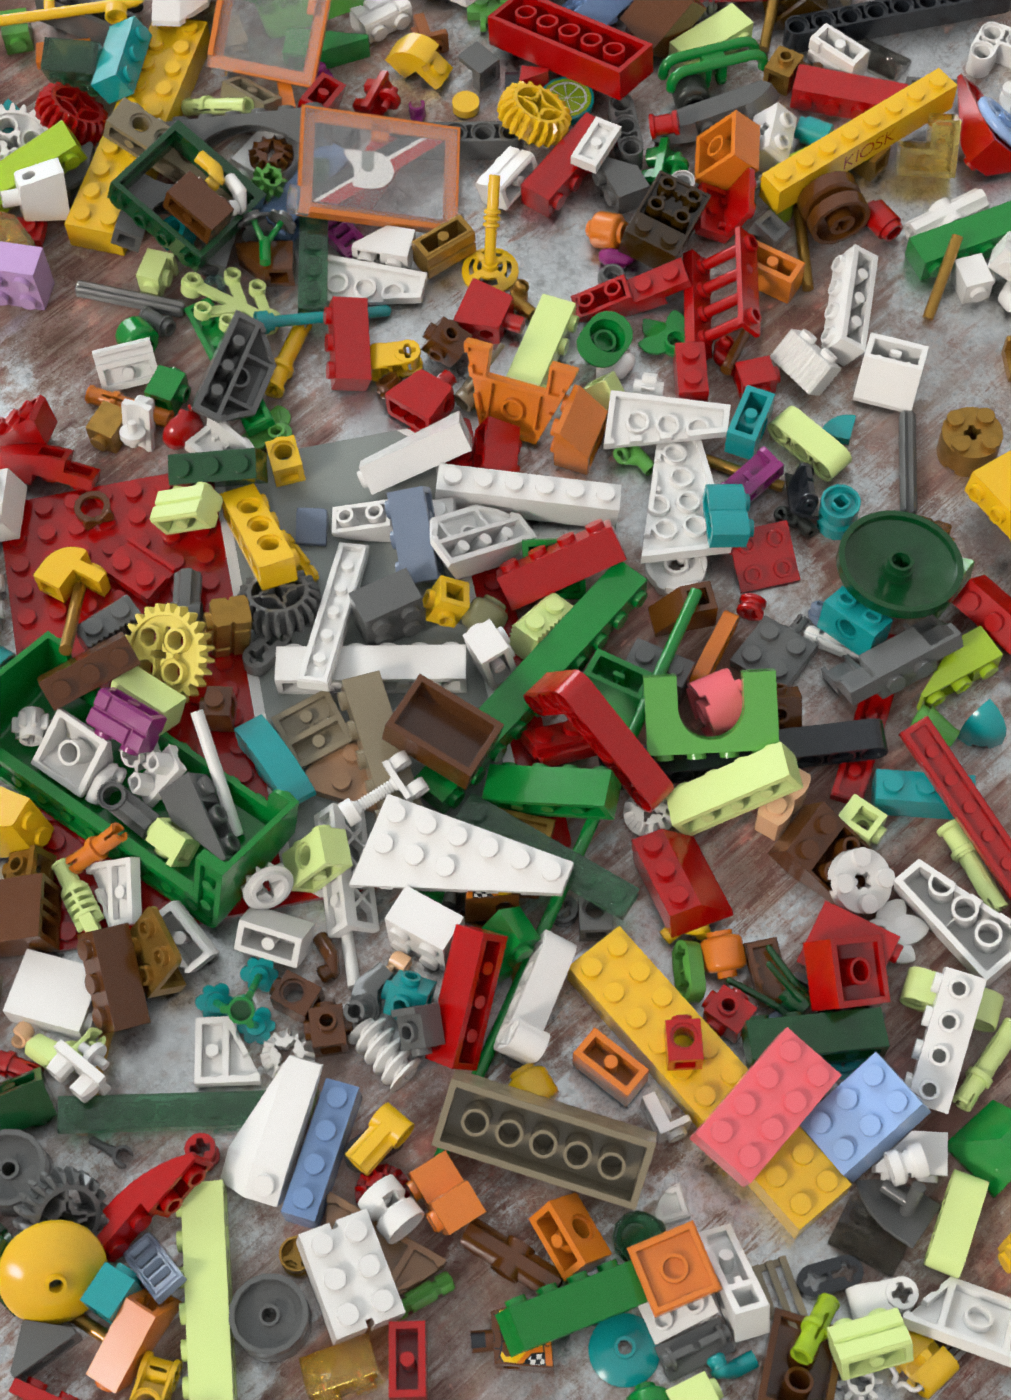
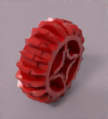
M56 82V84L49 83L48 86H44L37 97L34 108L36 118L41 120L40 124L49 129L63 120L73 132L80 145L83 146L90 141L95 147L102 138L105 123L108 119L109 113L103 109L104 106L96 101V97H91L87 94V91H81L78 86L74 88L69 83L63 85L61 82Z

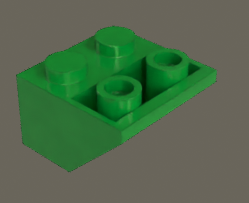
M597 648L584 674L592 681L624 723L629 726L644 693L643 675H652V672Z

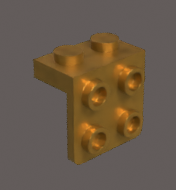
M156 906L147 907L130 929L143 989L147 998L181 992L187 985L178 968L182 962L181 954Z

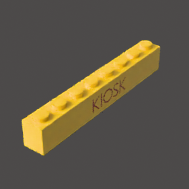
M937 68L762 173L759 197L776 214H779L797 203L798 196L802 190L816 178L834 171H850L952 109L957 84L940 68Z

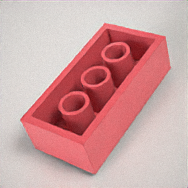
M786 1027L689 1139L742 1187H745L762 1171L841 1077V1074Z

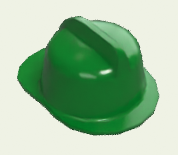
M603 311L597 313L579 333L576 340L578 352L587 363L595 367H612L629 348L633 340V330L625 317L616 312Z

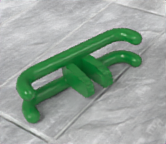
M749 36L738 37L668 55L659 66L658 78L660 80L667 79L666 91L668 93L675 92L677 84L682 78L695 74L702 76L707 88H709L713 70H715L717 84L722 85L727 81L728 66L756 60L758 62V69L764 71V67L768 63V56L760 50L756 39ZM741 48H748V49H749V50H746V51H742V52H738V53H733V54H729V55H725V53H724V52H728V51H732V50H737V49H741ZM695 59H700V62L684 65L677 68L668 77L669 70L674 65Z

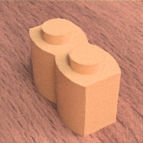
M799 769L803 784L802 789L758 808L755 830L774 841L781 837L789 826L792 815L805 802L811 775Z

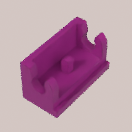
M763 446L757 451V454L725 482L720 484H743L745 494L750 495L751 503L784 474V464Z

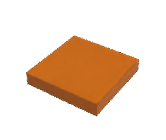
M693 1220L627 1248L655 1319L722 1291V1287Z

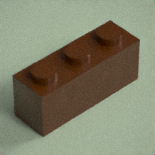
M122 631L38 676L37 681L55 711L141 663Z
M124 923L78 934L77 952L84 964L86 973L85 987L91 995L94 1008L92 1018L95 1026L103 1032L102 1034L150 1023L129 924Z

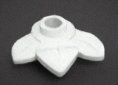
M894 899L886 902L877 911L876 918L869 921L901 937L898 943L904 947L896 963L905 964L915 961V953L911 945L925 937L929 931V926L919 917L906 915L905 900Z

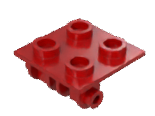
M787 520L754 527V536L749 538L747 546L732 547L731 553H728L733 557L740 593L800 580Z

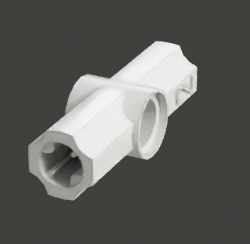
M975 188L952 200L948 198L939 199L929 208L928 212L904 223L903 230L906 234V239L908 240L909 237L989 209L990 204L988 203L986 193L982 189Z

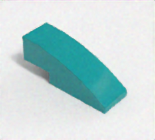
M262 714L234 728L238 746L254 763L257 774L272 791L276 789L288 791L300 801L299 804L316 795V790L282 738Z

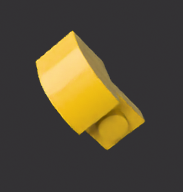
M409 33L399 39L385 58V61L404 79L416 71L435 90L442 86L453 69L436 51L439 44L430 37L419 33Z
M66 547L51 553L33 575L40 591L64 603L71 596L74 584L77 582L84 583L87 589L103 597L111 589L107 572L98 564L92 563L87 550L79 547Z

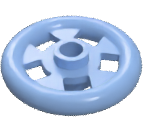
M987 96L981 97L978 100V109L991 129L1011 147V115L994 99Z

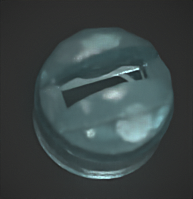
M214 274L204 279L205 284L209 286L217 284L218 290L226 293V284L221 276Z

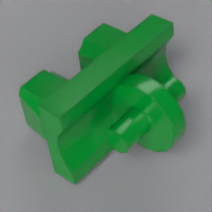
M669 137L661 138L659 147L646 149V163L648 167H654V169H644L642 174L650 187L660 170L672 175L676 171H688L689 162L683 157V154L681 152L675 153L669 148Z

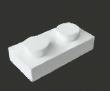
M596 117L572 153L571 164L596 174L620 137L622 126Z

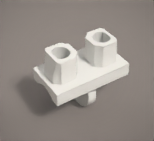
M138 395L134 401L125 398L121 403L123 426L119 431L120 439L126 446L131 448L140 446L147 452L152 453L155 448L154 433L156 431V423L153 418L154 399L143 395Z
M169 744L162 752L152 751L146 758L145 764L147 769L144 773L133 772L128 778L131 792L141 795L144 803L149 807L153 808L162 799L159 794L160 791L182 777L187 771L185 765L178 758V748L176 745Z
M62 1039L54 1045L57 1054L46 1069L59 1083H63L73 1071L80 1075L69 1087L79 1100L86 1103L98 1092L105 1096L112 1089L106 1083V1076L95 1068L98 1066L100 1069L105 1070L110 1064L104 1058L107 1047L103 1043L96 1042L90 1047L86 1042H82L78 1050L84 1054L83 1057Z

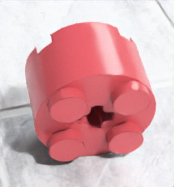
M728 668L718 670L687 684L689 688L686 689L691 710L695 719L700 718L702 723L706 725V727L701 729L705 736L723 734L736 724L742 711L741 680H734Z

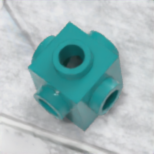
M398 970L393 979H387L381 993V999L385 1000L383 1013L391 1016V1010L431 1004L437 982L421 977L419 973L414 971Z

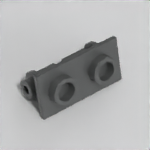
M720 1317L654 1347L670 1382L707 1365V1358L715 1353L721 1352L726 1356L736 1351L730 1340L732 1338L727 1325H723Z

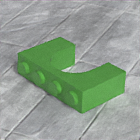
M774 668L741 670L742 711L740 717L730 730L717 736L698 735L689 730L681 721L678 711L676 674L643 675L647 752L654 756L655 761L674 760V755L687 754L688 760L706 759V753H719L720 758L739 757V752L752 751L753 754L769 744L779 742L776 670Z

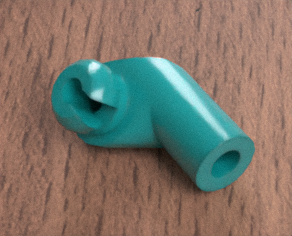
M752 1350L728 1362L725 1355L721 1352L707 1358V1365L711 1369L709 1373L715 1379H737L760 1367Z

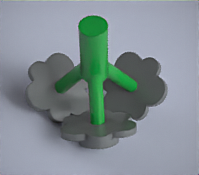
M259 209L249 210L248 213L243 215L244 220L237 224L238 228L246 227L242 232V238L245 242H259V262L262 266L271 265V242L280 229L293 234L297 227L289 213L284 210L277 211L275 209H272L269 213L260 212ZM266 217H268L270 221L275 223V227L272 224L268 223Z

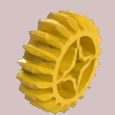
M519 81L518 84L512 83L510 87H507L500 97L496 110L499 113L498 119L503 122L502 126L510 130L509 134H515L518 140H525L528 145L533 143L539 148L542 145L547 148L551 145L556 146L568 133L572 120L570 116L571 110L565 107L566 102L560 100L558 94H553L550 92V89L542 88L541 84L536 86L531 81L527 84Z

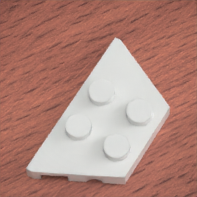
M951 1276L940 1285L939 1290L930 1292L922 1299L921 1305L912 1312L908 1310L904 1313L903 1321L907 1330L1011 1368L1010 1297Z

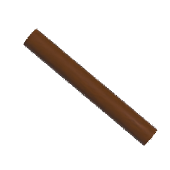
M741 328L720 368L721 373L724 375L731 374L735 362L738 361L751 336L745 329Z

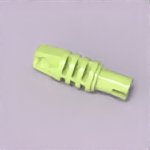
M66 858L56 861L51 868L62 887L61 898L79 933L85 931L86 933L102 929L99 921L105 918L88 883L80 880L78 874H74L69 870L68 867L73 864L66 865Z

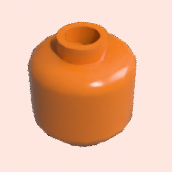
M599 211L587 222L585 233L593 247L618 250L624 231L629 223L619 213Z
M732 929L706 933L707 939L702 940L700 943L704 970L710 974L717 973L718 980L738 976L737 969L743 968L747 963L742 937L739 934H733Z

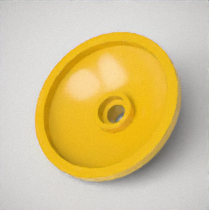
M49 1220L26 1228L11 1240L0 1258V1295L9 1310L22 1320L57 1325L79 1317L89 1310L80 1300L105 1261L107 1262L103 1246L90 1230L71 1221ZM58 1279L62 1281L57 1287L49 1286L53 1280Z

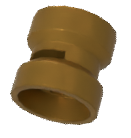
M292 1236L281 1244L279 1260L289 1276L296 1279L305 1278L308 1275L296 1245L298 1236Z

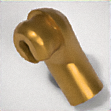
M517 279L510 288V295L514 298V310L523 317H526L528 321H531L536 308L527 302L529 284L523 279Z

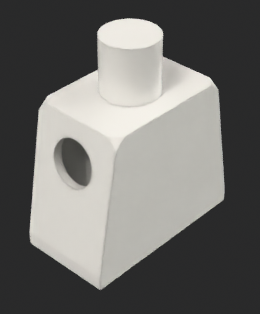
M58 158L16 171L14 173L16 189L0 191L3 208L20 206L25 221L66 220L70 212L64 172Z

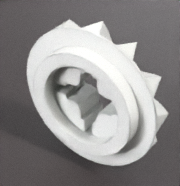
M631 797L624 804V821L628 828L639 836L659 829L669 830L672 826L666 798L654 810L658 814H652L646 822H644V811Z
M268 862L265 868L262 869L256 866V873L246 875V883L241 886L243 899L253 909L265 910L277 906L288 897L293 888L294 881L291 872L282 863L273 865ZM265 881H269L270 891L263 887Z
M290 1028L280 1032L274 1031L273 1035L267 1041H264L262 1053L260 1054L261 1062L265 1072L274 1079L282 1067V1055L277 1049L287 1051L294 1045L293 1053L296 1057L315 1062L312 1040L306 1041L305 1034L302 1031Z

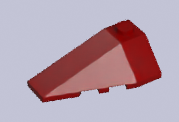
M958 75L960 146L966 156L963 159L965 164L972 171L977 169L985 176L1011 172V147L991 129L978 109V100L984 95L964 75Z

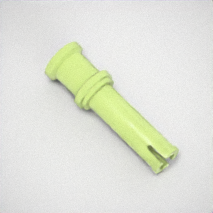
M956 819L942 825L936 833L939 837L944 838L952 852L950 857L956 863L960 862L983 903L998 913L1002 911V907L1003 909L1007 908L1009 904L1005 901L976 849Z

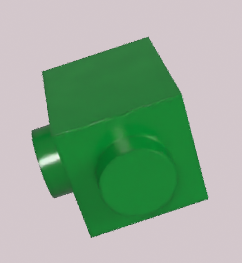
M158 365L144 391V395L153 398L155 406L173 410L174 417H176L182 404L188 401L191 387L188 384L186 373L176 367L169 368Z

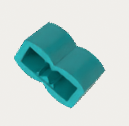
M706 484L702 502L709 548L746 547L749 538L754 536V521L749 519L747 513L750 511V495L745 494L743 484Z

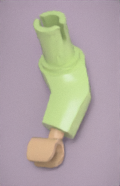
M25 1021L19 1022L13 1029L15 1035L11 1038L12 1045L18 1049L25 1047V1054L46 1069L57 1054L54 1048L57 1041L41 1033L34 1036L35 1030L31 1024ZM93 1027L88 1029L78 1041L70 1040L65 1041V1043L83 1057L84 1054L78 1050L79 1045L82 1042H86L91 1047L103 1032ZM102 1036L97 1042L105 1045L106 1037Z

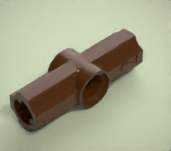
M478 1218L469 1223L459 1242V1245L489 1263L490 1268L498 1275L516 1284L519 1282L535 1293V1290L553 1282H556L558 1288H560L564 1281L557 1268L537 1256L536 1252L528 1244L512 1235L505 1236Z

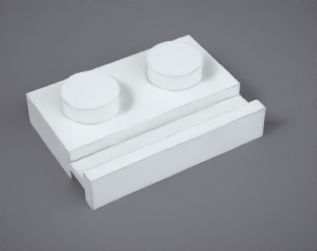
M150 337L92 351L101 387L111 392L147 384L157 369Z

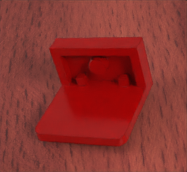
M748 167L727 191L704 182L699 184L697 188L710 194L711 198L695 227V234L725 244L735 235L736 227L742 226L748 219L754 216L756 211L754 195L757 185L754 169Z

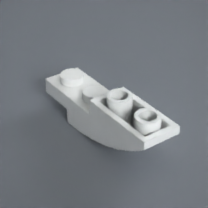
M454 497L433 500L435 516L457 510V503ZM388 499L332 507V535L351 540L391 542L392 521L388 519L385 512V501Z

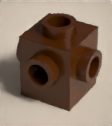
M443 316L436 324L431 322L422 335L426 340L421 350L427 353L432 360L441 362L448 368H451L463 355L464 341L468 337L471 338L472 334L461 328L454 320Z
M777 683L779 729L802 727V695L798 686L787 687L785 684Z
M333 1001L318 1003L314 1008H308L309 1020L303 1021L306 1041L312 1040V1048L316 1058L350 1053L348 1035L353 1031V1023L345 1018L342 1003L336 1004Z

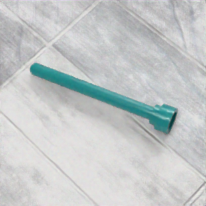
M388 305L368 307V319L388 317L392 313ZM255 311L253 318L264 323L265 334H270V331H274L276 327L324 323V311L276 316L267 311Z

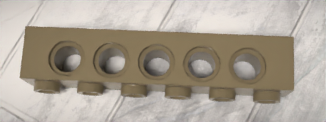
M124 97L106 120L103 136L137 158L170 127L164 120L154 117L146 112L142 106ZM172 148L152 167L175 183L189 170L204 180L208 177L192 163L183 161L189 160L175 148ZM220 186L217 191H214L219 196L225 197L228 201L233 200V197Z

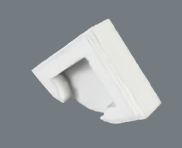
M680 1182L668 1188L659 1199L655 1211L656 1228L690 1219V1212Z

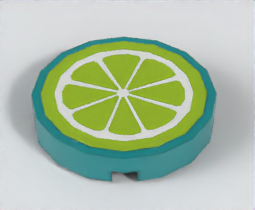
M566 77L553 79L544 86L545 89H550V92L553 94H558L560 100L566 102L565 107L571 110V125H575L586 112L592 113L594 94L591 88Z

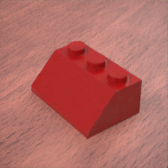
M659 829L631 840L634 864L671 938L733 916V910L694 836Z

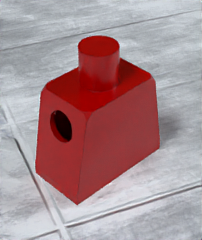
M475 278L472 279L453 319L461 328L472 334L471 338L495 345L501 343L506 330L522 334L526 324V317L514 314V298L510 294Z
M418 370L385 393L388 414L416 431H420L449 416L455 406L454 390L452 388L457 382L455 376L449 370H443L437 377L425 370Z

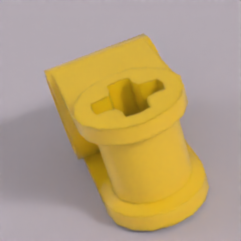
M408 339L371 344L372 381L377 382L378 379L390 372H396L398 376L408 378L418 370H423L419 344Z
M147 1350L141 1360L137 1379L129 1400H171L182 1373V1360L176 1359L172 1362L156 1357L154 1352Z

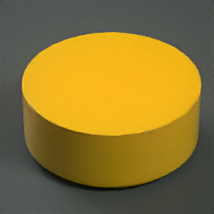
M461 91L454 95L452 110L457 117L468 119L478 114L480 103L479 97L475 93Z

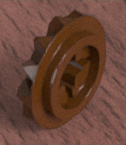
M275 135L271 139H266L263 136L260 142H253V148L249 150V162L254 169L259 167L263 170L267 163H269L270 166L277 169L281 168V172L290 167L294 159L292 145L288 144L286 138L278 139ZM270 150H274L275 153L268 160L267 154H269Z

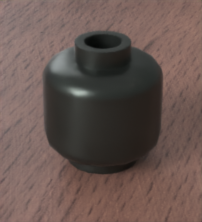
M699 74L682 78L678 82L675 92L671 93L677 109L710 98L706 82Z

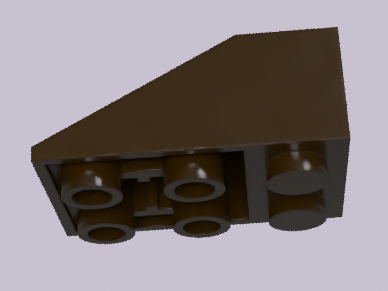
M660 170L625 229L618 251L653 269L680 258L711 195Z

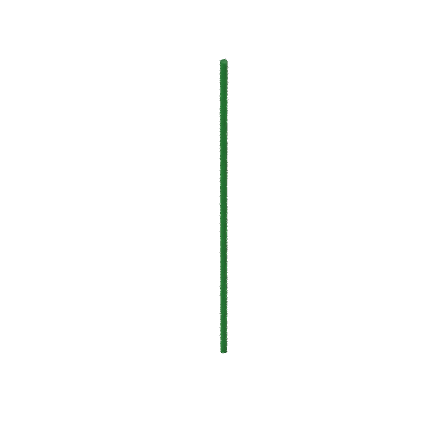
M697 588L690 589L652 675L667 674L703 594L701 590ZM644 693L628 726L636 738H638L645 722ZM586 819L568 859L574 862V867L562 896H551L536 929L539 936L545 929L551 931L601 819ZM530 956L521 962L481 1050L477 1071H472L471 1074L485 1077L496 1053V1050L493 1048L494 1042ZM437 1147L434 1156L444 1151V1149Z

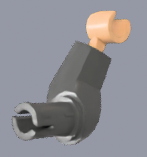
M395 951L391 955L387 966L379 962L357 979L352 989L350 1003L344 1006L345 1018L357 1024L368 1018L376 1021L381 1014V993L386 980L393 979L392 973L394 970H409L412 965V958L402 951Z

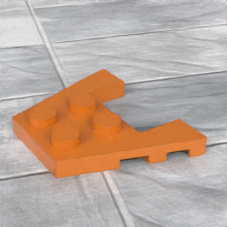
M468 337L464 341L463 346L464 351L468 354L469 377L473 379L475 389L473 397L479 425L488 416L520 427V440L536 445L577 376L579 368L553 361L549 368L547 387L544 388L491 373L490 365L493 344Z

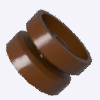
M834 171L816 178L802 190L797 201L798 209L805 222H807L811 235L820 244H835L854 236L868 222L871 213L852 174L846 171Z

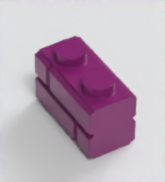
M115 687L101 688L94 700V706L88 714L86 723L95 728L94 733L100 738L106 740L114 739L121 743V750L130 755L138 756L142 753L152 752L160 737L159 734L165 726L167 717Z

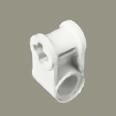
M898 1276L878 1282H866L845 1290L853 1320L865 1317L877 1308L889 1310L898 1307L902 1316L908 1310L911 1312L919 1296L915 1282L905 1276ZM897 1288H900L902 1294H909L905 1304H902L899 1298L893 1299L892 1296H894Z

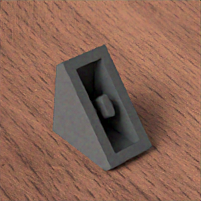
M23 1320L10 1373L14 1379L17 1378L25 1382L29 1376L32 1377L80 1343L83 1338L73 1327Z

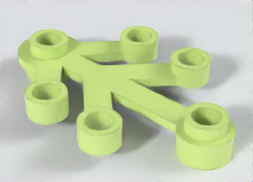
M229 267L224 272L223 281L228 285L232 296L205 284L203 278L196 272H188L181 279V293L183 296L196 299L203 295L222 304L211 306L206 301H199L194 305V317L200 321L219 317V329L222 332H225L229 325L227 323H230L236 309L252 318L255 311H267L268 313H273L274 316L281 315L278 311L269 307L265 296L266 283L260 279L251 280L248 289L249 295L255 299L257 308L247 304L240 284L241 271L238 268ZM276 327L274 331H270V334L266 335L276 333L280 327Z

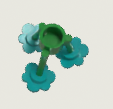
M250 957L247 965L242 967L240 971L241 979L248 982L249 989L246 994L232 997L229 995V987L224 983H218L214 987L212 985H205L202 990L203 994H200L195 999V1006L203 1011V1017L229 1016L230 1020L237 1024V1030L244 1034L245 1042L253 1043L256 1041L258 1044L264 1045V1041L271 1037L270 1032L275 1030L276 1023L270 1020L271 1012L268 1008L260 1007L256 1010L255 1002L252 998L258 988L263 992H269L274 980L279 977V971L273 968V961L264 958L258 960L256 957Z

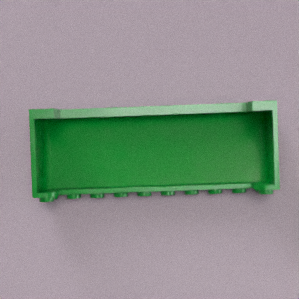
M47 631L0 669V780L19 794L30 798L37 807L84 840L91 836L99 835L114 822L121 824L125 830L121 831L118 835L120 836L127 832L128 838L109 851L108 857L112 860L140 857V878L143 882L170 901H180L190 915L210 928L217 927L243 897L241 886L246 883V875L256 873V866L261 869L265 868L268 862L271 863L294 835L300 801L290 792L280 789L274 790L268 796L267 801L261 794L255 793L244 786L239 779L224 772L244 834L236 836L240 841L241 849L229 861H222L200 844L189 866H168L166 864L168 859L156 854L154 846L145 839H142L101 805H94L86 801V795L78 797L33 766L31 761L39 746H25L20 743L19 739H15V733L11 732L12 718L18 717L19 711L25 707L35 706L43 709L45 714H49V720L51 721L57 711H54L38 684L37 677L72 659V654L68 656L62 655L59 652L61 638ZM98 687L61 708L88 725L86 719L91 708L94 706V700L101 688ZM167 732L160 735L158 744L161 752L169 744L177 746L178 758L187 769L183 775L187 772L207 774L212 780L205 758L194 752L189 745L178 741ZM112 739L110 741L113 763H117L119 767L127 770L122 785L130 789L128 778L135 770L124 765L119 752L121 743ZM146 769L139 771V773H144ZM120 790L115 791L111 795V805H116L120 802L122 797ZM134 794L143 801L141 795ZM161 799L152 809L162 818L170 817Z

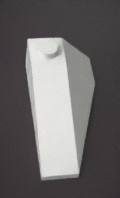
M293 1055L288 1056L228 1148L220 1180H223L225 1185L245 1198L278 1207L284 1202L296 1168L323 1064Z

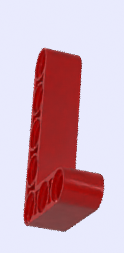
M576 669L548 672L523 695L527 705L541 716L564 714L605 766L614 772L622 787L634 802L644 811L653 812L674 790V786L667 775L583 672Z

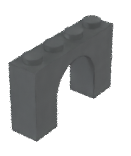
M144 174L128 189L158 216L171 214L163 207L166 192L174 184H166ZM120 210L111 243L139 252L146 230L139 228L128 214ZM236 234L196 273L221 281ZM202 241L201 250L207 245V244H206L205 242H203V241Z

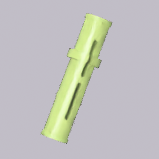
M204 95L201 98L184 99L181 103V109L185 116L200 114L225 115L227 111H240L244 114L251 113V110L254 109V102L250 97L213 98L210 95Z
M1004 1018L973 1067L969 1066L965 1073L966 1078L952 1099V1102L956 1103L958 1108L970 1112L984 1089H989L993 1083L992 1077L1011 1050V1018Z

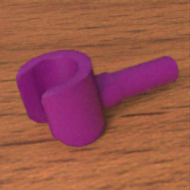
M420 100L421 106L418 108L412 107L411 102H409L410 119L424 122L423 120L426 117L424 101Z

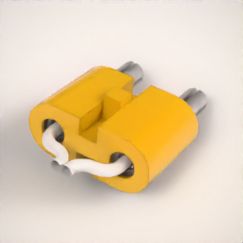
M908 1330L913 1343L914 1361L889 1368L893 1374L891 1383L897 1389L905 1387L910 1392H917L923 1398L930 1399L959 1371L960 1367L957 1361L967 1351L960 1350L953 1356L959 1348L953 1347L948 1351L944 1345L940 1348L934 1342V1339ZM902 1371L909 1378L907 1382H898V1372L899 1374Z

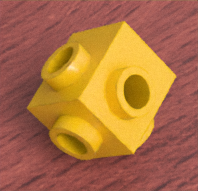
M441 575L432 588L426 590L423 597V606L426 608V621L437 623L444 627L455 628L462 619V616L470 608V583Z

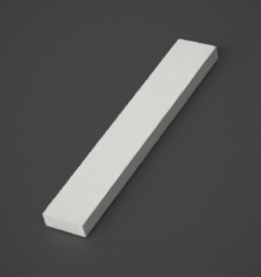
M339 542L296 680L297 688L329 692L352 615L349 593L360 588L370 555L369 545Z

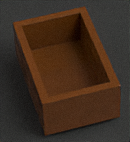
M419 674L385 724L382 739L401 751L405 750L407 755L466 790L498 741L504 724L422 674Z

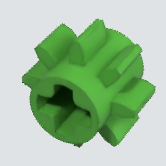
M267 163L263 170L256 167L253 172L254 177L251 182L267 194L265 198L267 202L271 200L273 195L280 198L284 192L282 188L287 183V180L282 178V169L270 166L269 163Z

